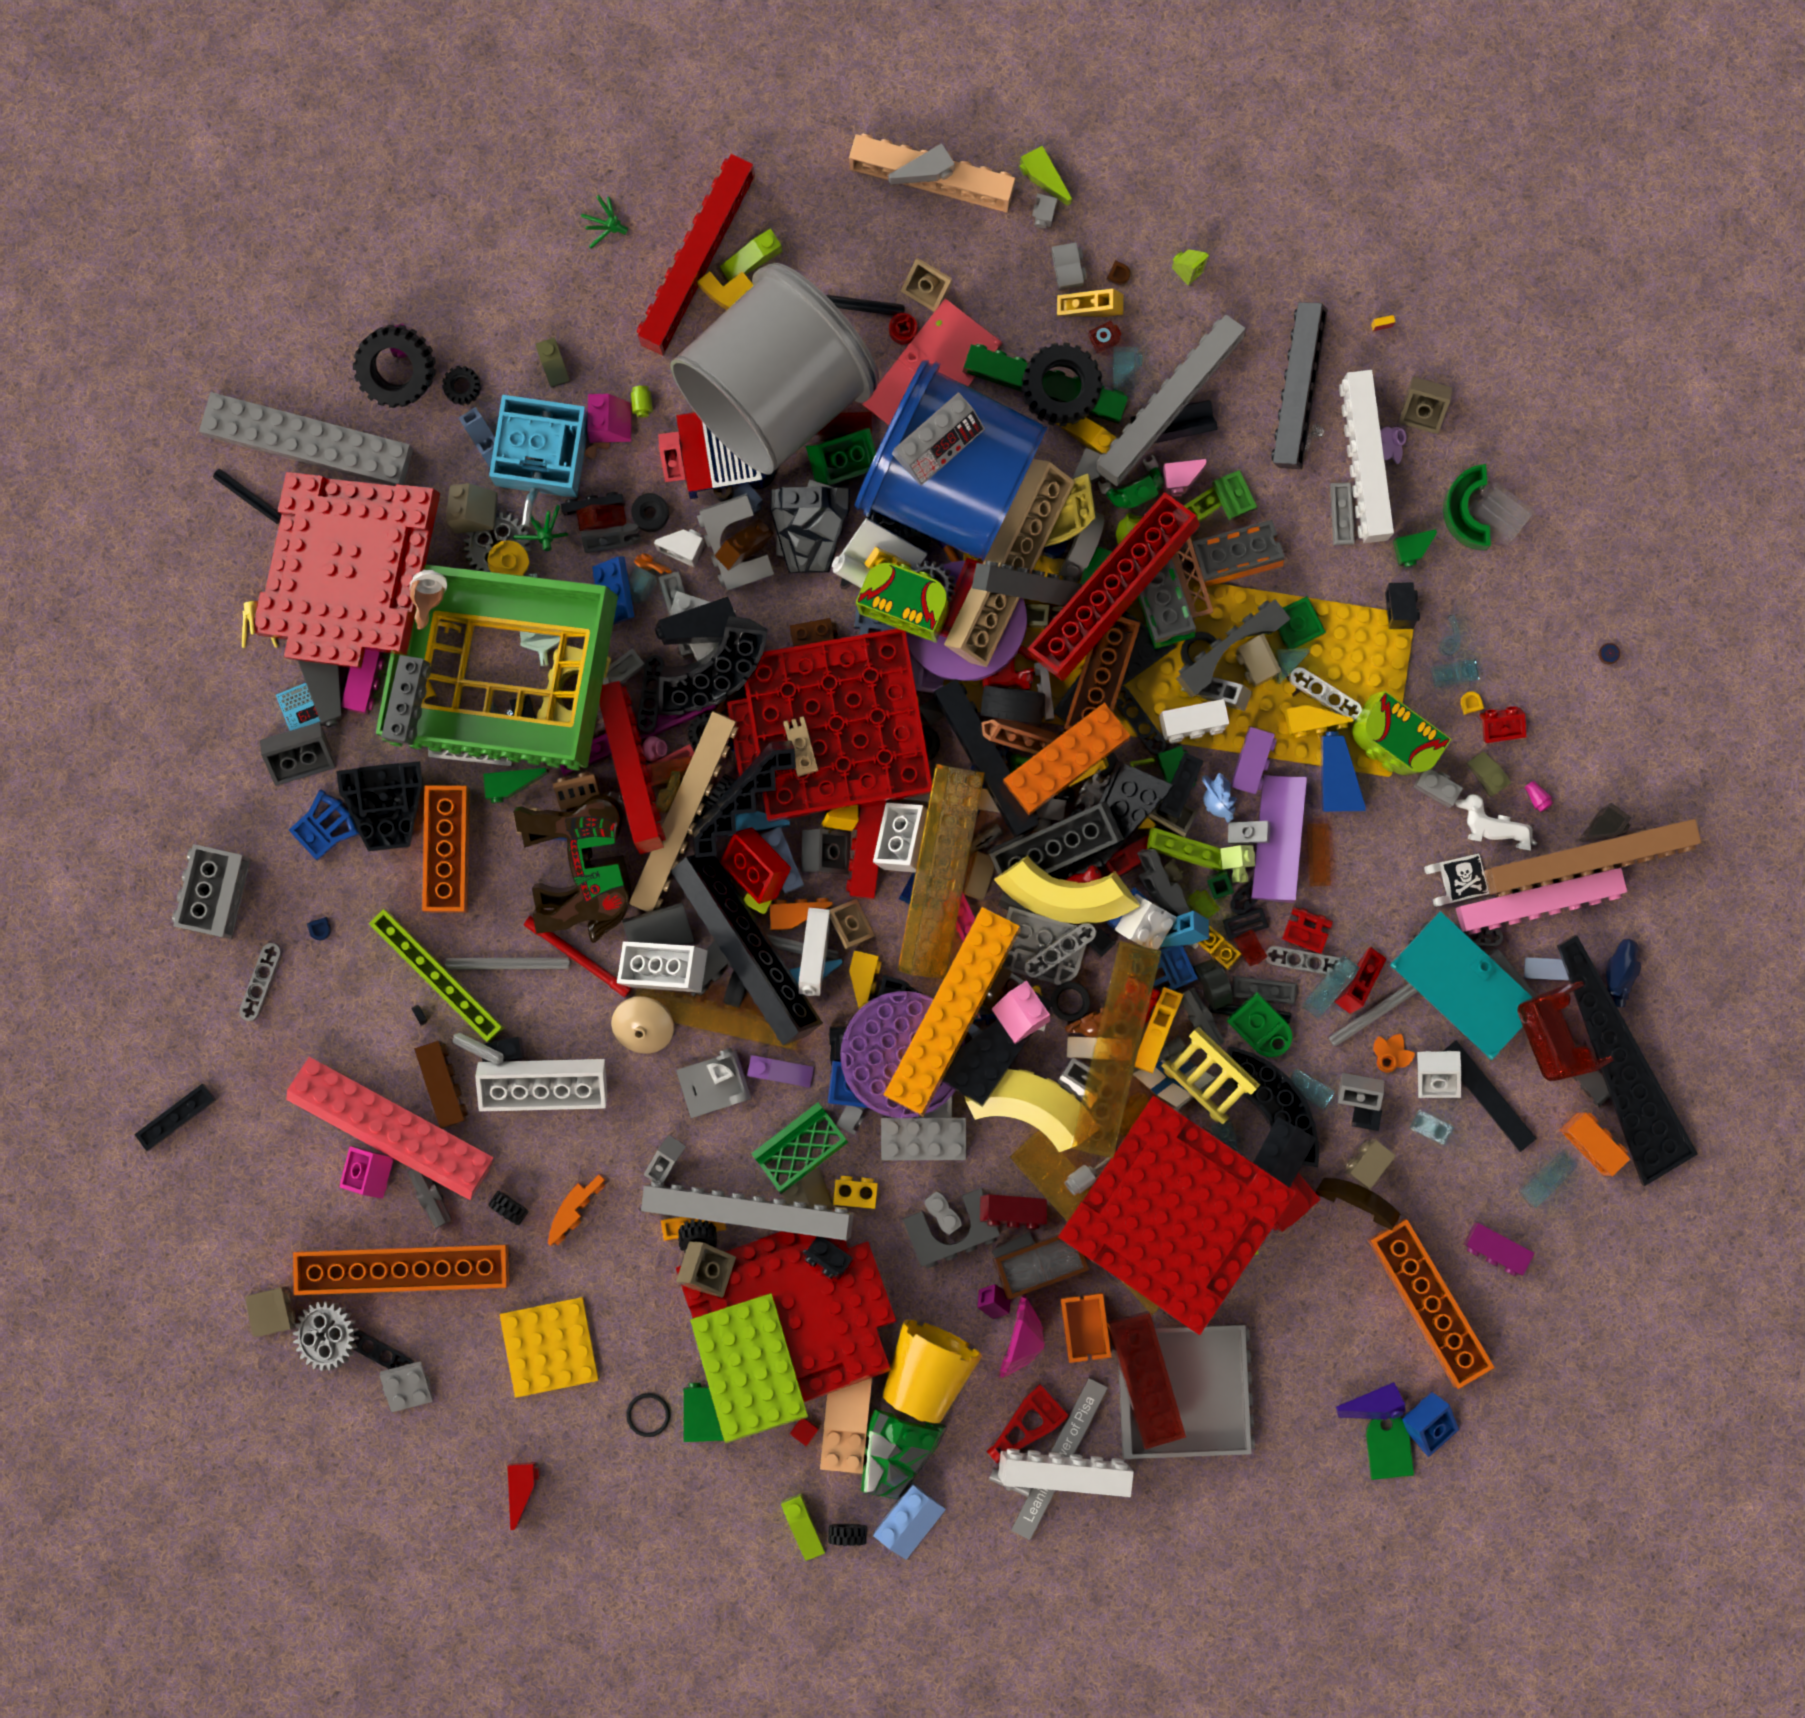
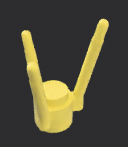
M258 601L244 603V611H242V648L246 647L248 621L250 623V633L252 635L255 634L254 618ZM270 637L274 644V647L277 648L278 643L276 641V638Z

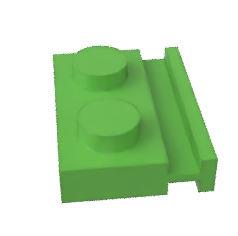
M1240 470L1212 482L1229 520L1257 508Z

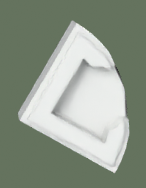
M712 1063L706 1065L715 1084L735 1076L728 1067L722 1064Z

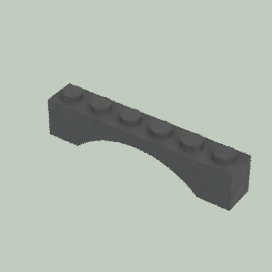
M1276 599L1271 603L1266 600L1258 607L1259 612L1256 615L1250 613L1242 620L1244 623L1242 626L1237 628L1235 625L1226 632L1227 638L1223 641L1220 638L1210 645L1212 650L1207 654L1205 651L1201 652L1194 658L1196 662L1192 666L1186 664L1178 671L1180 675L1175 679L1191 698L1212 682L1213 673L1219 659L1232 644L1249 636L1261 635L1263 633L1264 635H1271L1291 619Z

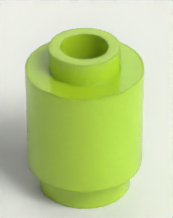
M635 386L632 388L633 392H631L632 413L636 414L639 418L648 417L649 413L653 412L651 391H649L648 386Z

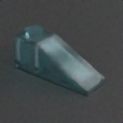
M1343 955L1305 1000L1302 1007L1319 1018L1350 984L1360 967Z

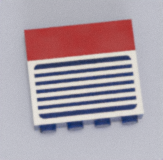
M695 412L676 415L690 499L698 498L697 492L748 483L759 482L760 488L763 487L762 480H766V474L756 471L734 455L708 429Z

